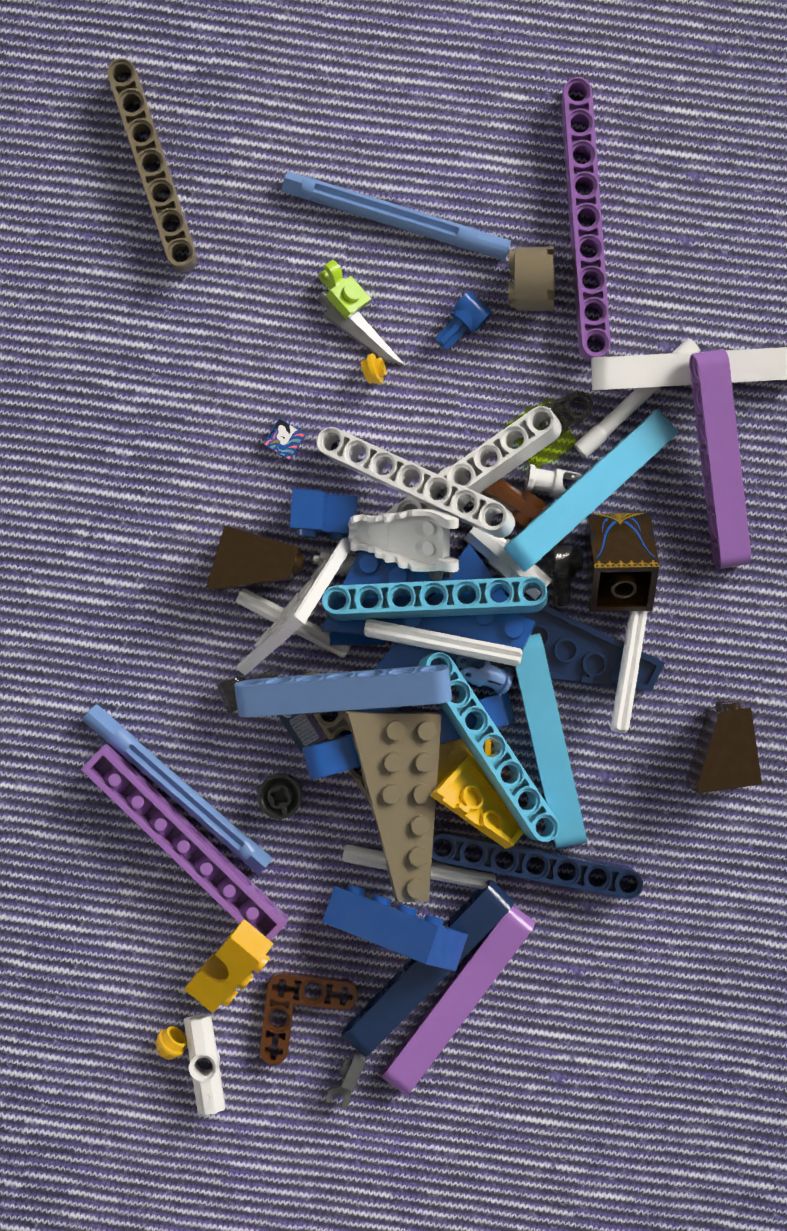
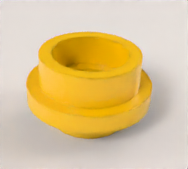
M373 353L367 355V359L361 361L366 381L369 384H382L383 376L387 375L382 358H376Z

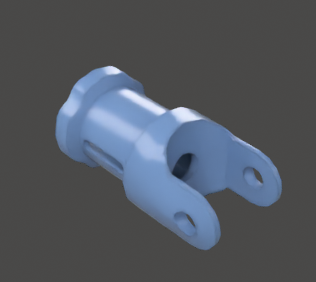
M462 655L456 658L457 666L463 668L461 674L472 685L478 687L484 685L493 688L500 695L505 694L511 687L513 670L511 668H499L491 665L490 661Z

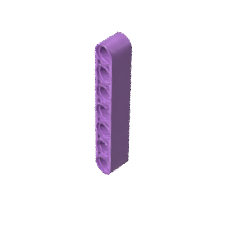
M725 349L694 353L690 355L689 367L713 562L717 569L750 564L751 547L729 357Z
M514 905L509 912L473 948L388 1061L380 1077L405 1096L412 1091L528 937L535 925L534 920Z

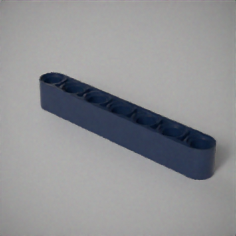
M438 830L433 834V845L440 838H445L451 843V847L446 853H438L432 849V858L442 863L626 899L637 897L643 889L641 876L629 866L518 844L505 849L492 839L447 830ZM471 844L480 846V856L476 859H468L464 855L467 846ZM502 850H507L512 854V859L507 865H499L495 862L496 855ZM534 856L540 857L543 860L542 867L537 871H529L526 868L527 861ZM563 863H571L573 865V872L568 877H560L557 874L558 867ZM594 869H602L604 872L603 879L598 883H591L588 880L589 873ZM625 875H632L634 877V884L629 889H621L619 886L621 878Z
M491 879L485 882L488 885L483 890L478 889L444 924V926L468 934L460 961L509 912L514 904V900ZM410 959L343 1029L341 1035L364 1057L368 1056L451 970Z

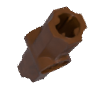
M502 479L490 485L482 493V495L501 503L512 513L515 524L523 529L547 508V504L535 495L525 490L520 491ZM567 535L559 543L556 544L558 547L562 545Z

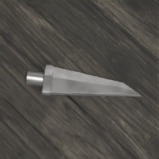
M326 290L318 296L317 300L328 309L323 314L327 321H330L372 353L381 357L383 361L404 365L359 312L345 319L326 297L328 293Z

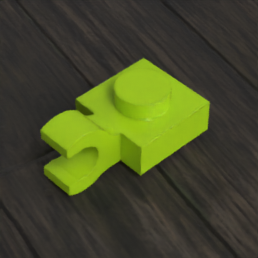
M334 260L323 266L325 270L317 275L319 280L330 289L326 297L345 319L361 310L371 300L352 276L346 279L343 278L342 270Z

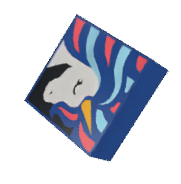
M279 418L263 445L291 462L306 434Z

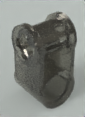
M576 391L542 406L548 407L559 419L562 426L561 435L588 419L593 410V401L589 394ZM574 401L582 402L585 405L586 412L582 415L572 413L570 403ZM545 419L539 424L541 430L549 426L550 419Z

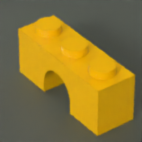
M243 919L227 937L215 955L212 954L199 968L184 990L212 1013L221 1004L227 1007L238 994V991L235 989L238 987L240 990H243L254 976L251 972L254 970L256 973H259L270 958L266 954L273 943Z

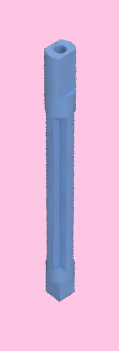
M289 171L284 177L281 192L466 250L478 252L503 261L506 260L511 240Z
M98 704L83 717L82 721L159 786L233 851L255 873L259 875L273 858L244 835L138 742L131 733Z

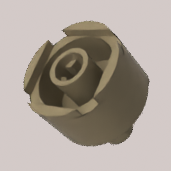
M554 246L516 247L515 250H509V270L511 278H514V282L508 283V298L510 308H516V312L554 311Z

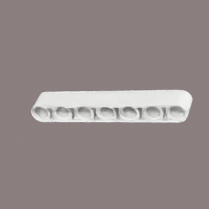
M787 347L726 350L729 357L732 383L787 380ZM699 352L591 358L592 390L692 385L689 359L691 354Z
M538 406L533 408L442 472L440 476L460 484L461 478L464 475L471 474L470 481L464 487L480 493L555 441L560 436L561 423L548 407ZM550 419V424L546 429L538 430V426L543 420ZM524 438V442L519 448L512 449V444L516 439ZM492 456H497L496 463L491 467H486L487 460ZM443 488V489L439 490V492L437 493V495H438L439 493H441V492H445V495H446V493H447V488ZM408 496L384 514L413 509L434 508Z
M325 428L317 437L318 449L334 462L423 504L459 517L460 521L494 537H506L514 529L515 519L512 513L501 503L338 428ZM336 440H340L338 447L331 450L332 444ZM366 451L365 458L357 463L359 454ZM393 464L392 470L388 474L383 475L385 466ZM415 476H420L418 484L409 488L411 479ZM447 488L445 497L441 500H436L439 490ZM469 501H475L472 511L463 513L465 504ZM502 513L503 519L501 523L497 526H491L492 518Z

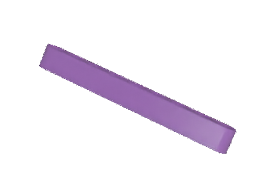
M575 77L567 81L564 86L560 103L578 346L583 359L591 362L593 357H604L610 348L611 339L592 88L586 79ZM578 91L583 95L584 99L582 101H574L569 97L568 93ZM580 122L585 126L586 131L582 133L575 132L571 128V124ZM583 153L587 156L589 162L579 164L574 160L573 155ZM585 184L590 188L591 193L589 195H580L576 191L575 186ZM588 215L591 217L593 225L584 227L578 222L577 217ZM585 245L592 247L595 251V256L593 258L584 257L580 252V247ZM587 276L593 277L597 281L598 287L593 290L587 289L583 285L582 279ZM589 307L597 309L600 319L590 321L585 316V309ZM591 338L599 340L602 344V351L597 353L590 351L587 347V340Z

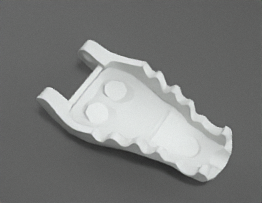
M413 509L376 516L360 514L350 517L348 539L352 551L362 550L375 553L376 558L384 559L386 563L395 562L399 568H407L413 572H457L459 570V560L450 557V529L459 527V517L437 509Z

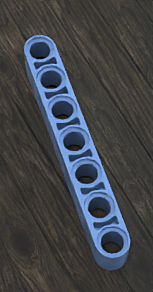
M447 665L244 680L234 684L238 715L243 718L432 705L452 700Z

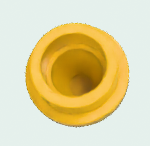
M170 1026L159 1032L155 1042L156 1051L159 1053V1056L171 1060L184 1053L187 1039L182 1030L175 1026Z

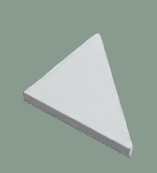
M346 537L339 541L329 559L325 558L311 575V579L282 610L283 613L254 644L256 648L237 665V670L242 674H248L305 624L351 549L350 541Z

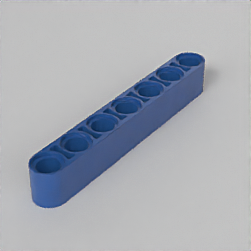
M508 691L501 695L496 693L478 698L497 728L516 722ZM442 709L431 711L442 714L440 744L461 738ZM471 712L468 713L465 719L469 729H473L477 723L475 715ZM352 734L302 748L310 780L361 767Z

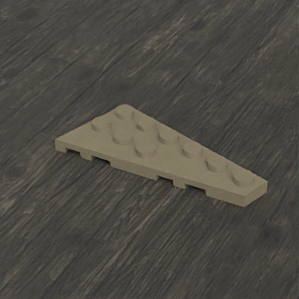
M345 711L347 720L350 723L354 747L358 753L371 811L376 821L379 841L383 847L394 897L397 902H429L436 800L430 796V793L437 787L442 714L425 711Z

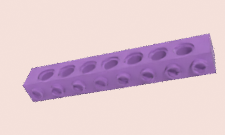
M110 744L103 746L81 768L103 792L235 920L241 923L245 919L270 941L287 924L289 917Z

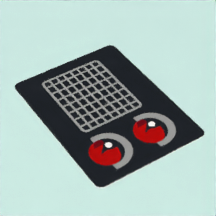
M311 713L278 715L302 753V748L320 743L326 739L325 734Z

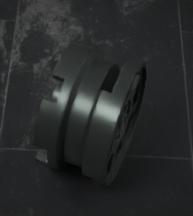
M275 773L267 777L259 787L257 794L261 810L267 816L275 819H284L293 815L298 810L303 798V791L299 781L287 773Z

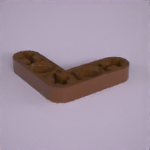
M279 971L273 974L267 986L260 1043L261 1058L270 1065H278L286 1059L289 1050L294 1004L348 1010L356 1004L358 999L356 984L345 978ZM280 979H284L287 986L295 987L296 980L301 981L299 997H294L295 990L286 989L284 994H279L278 988L273 987V984L276 985ZM310 982L318 983L322 988V994L316 999L308 998L304 993V987ZM327 984H332V992H340L342 987H347L348 993L353 994V997H347L346 1002H342L339 995L331 994L330 1001L325 1000ZM274 1010H282L287 1016L286 1023L282 1026L273 1025L269 1019L270 1013ZM273 1033L279 1034L278 1048L283 1049V1051H278L277 1056H271V1050L266 1049V1047H270L272 1044Z

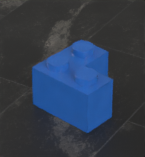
M292 489L290 528L293 531H297L298 537L317 538V533L330 534L331 540H341L345 537L348 539V523L350 517L357 515L358 496L326 494L325 491Z

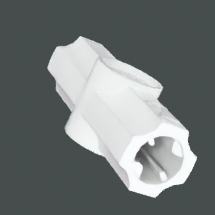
M475 527L465 536L464 540L467 544L470 543L475 551L488 560L487 563L502 577H538L543 580L546 587L552 581L549 575L535 564L524 572L503 548L511 541L510 539L494 537ZM535 588L525 591L534 600L541 594Z
M205 1013L196 1014L184 1018L190 1059L189 1072L193 1078L198 1114H216L226 1108L219 1067L220 1055L216 1048L212 1015ZM207 1058L211 1061L213 1067L208 1070L201 1069L197 1064V1060Z

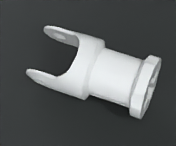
M529 464L524 489L527 492L531 490L548 492L553 497H559L566 491L563 486V479L578 480L582 475L577 472L557 468L554 471L539 469L534 464Z

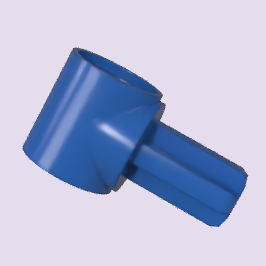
M469 290L452 308L451 315L453 319L440 331L435 340L443 349L449 350L466 331L470 333L476 332L491 316L493 311Z

